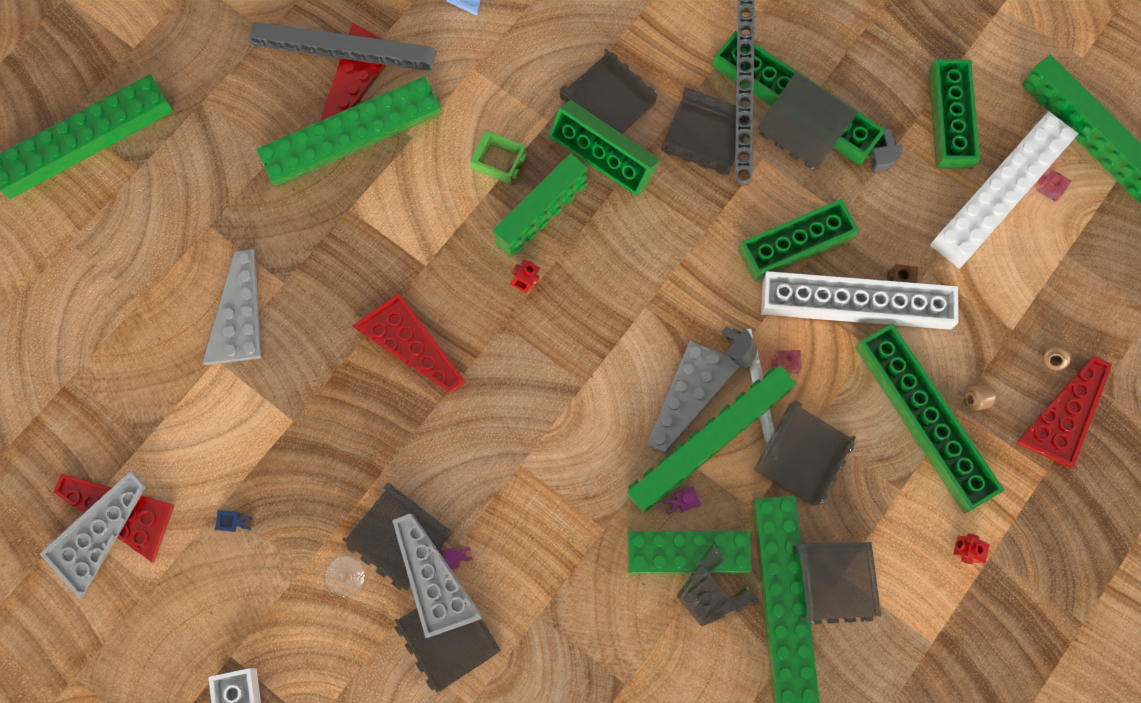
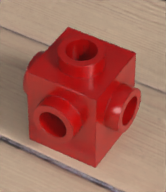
M523 259L520 265L516 264L511 274L514 276L510 285L527 293L531 286H535L540 276L537 274L540 267L531 261Z
M967 533V536L958 535L953 555L961 558V562L967 564H986L990 544L980 540L979 536Z

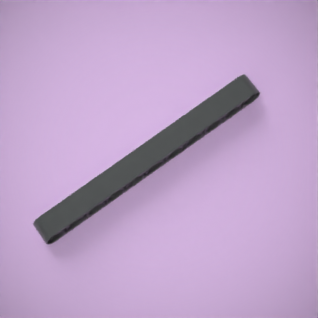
M738 0L735 180L741 186L748 185L752 179L755 0ZM745 12L751 14L749 17L742 16V14ZM743 30H749L750 34L744 35L741 32ZM746 47L749 48L750 51L744 53L741 51V49ZM743 65H748L750 69L744 71L741 69V67ZM748 83L750 86L744 89L740 85ZM745 100L750 104L744 107L740 105V102ZM746 118L749 120V123L743 125L739 121ZM742 136H746L749 138V141L743 143L739 139ZM746 154L749 158L746 161H742L739 159V156ZM741 172H746L749 176L746 179H741L738 175Z
M259 22L253 24L248 38L252 45L258 47L426 71L432 69L437 51L430 46Z

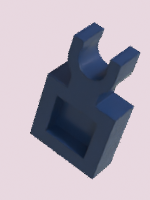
M218 510L215 530L236 532L237 526L244 530H251V527H245L243 523L247 519L252 520V517L244 516L243 518H238L239 512Z

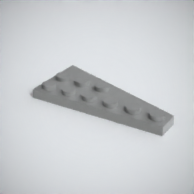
M254 249L234 252L203 359L204 365L262 358L256 255Z
M689 341L646 446L665 453L740 366L732 362L724 354Z
M130 471L40 553L43 559L79 599L84 597L146 488L145 483L134 471Z
M408 514L392 520L425 638L483 619L484 617L414 514Z

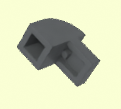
M885 129L886 131L880 140L881 147L873 148L869 155L873 173L891 169L902 153V144L895 145L896 139L892 135L891 129Z
M726 326L721 332L725 339L732 344L726 353L732 362L746 370L756 357L757 345L746 329L741 333L735 328L732 330Z

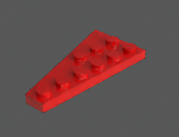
M352 22L348 35L383 40ZM341 58L320 121L356 106L386 65Z
M1093 356L1017 440L1016 444L1066 467L1073 468L1112 364Z
M60 474L53 493L84 514L112 487ZM140 496L117 538L154 563L175 505Z

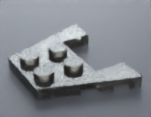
M714 544L706 552L677 594L679 601L701 627L724 618L725 614L736 610L738 612L743 610L744 606L749 604L755 605L760 602L748 586L730 599L710 575L713 570L726 561Z

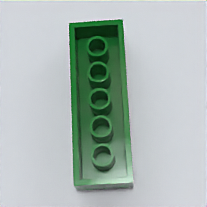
M935 59L929 69L936 168L973 169L980 160L972 61Z
M572 100L559 108L548 135L555 142L635 196H638L648 187L660 162L659 158Z
M570 154L493 229L495 244L510 258L514 254L518 255L522 251L523 245L531 242L535 238L536 233L540 229H544L548 225L549 220L561 212L565 204L571 203L578 191L581 192L587 186V167Z
M839 199L742 241L738 251L754 282L763 279L766 271L779 272L854 239L859 229L843 200Z
M628 531L627 533L628 575L748 574L752 572L750 531Z

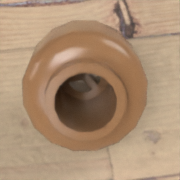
M1052 343L1045 350L1044 363L1052 370H1062L1069 365L1072 354L1070 348L1064 343Z
M987 384L971 386L965 394L966 404L975 411L991 408L996 399L995 391Z

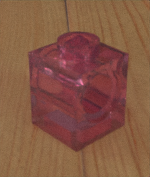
M1052 169L1048 174L1044 173L1037 182L1040 185L1036 191L1056 202L1064 194L1071 180Z
M777 351L771 360L772 367L776 369L781 365L788 374H798L802 369L801 351ZM781 359L789 360L790 365H784Z

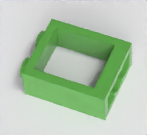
M485 130L470 160L471 169L512 184L513 180L518 178L520 173L519 167L521 163H525L528 154H526L524 145ZM491 145L517 155L509 174L482 163Z

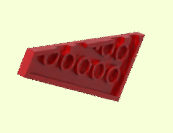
M399 293L352 325L355 330L451 394L466 383Z

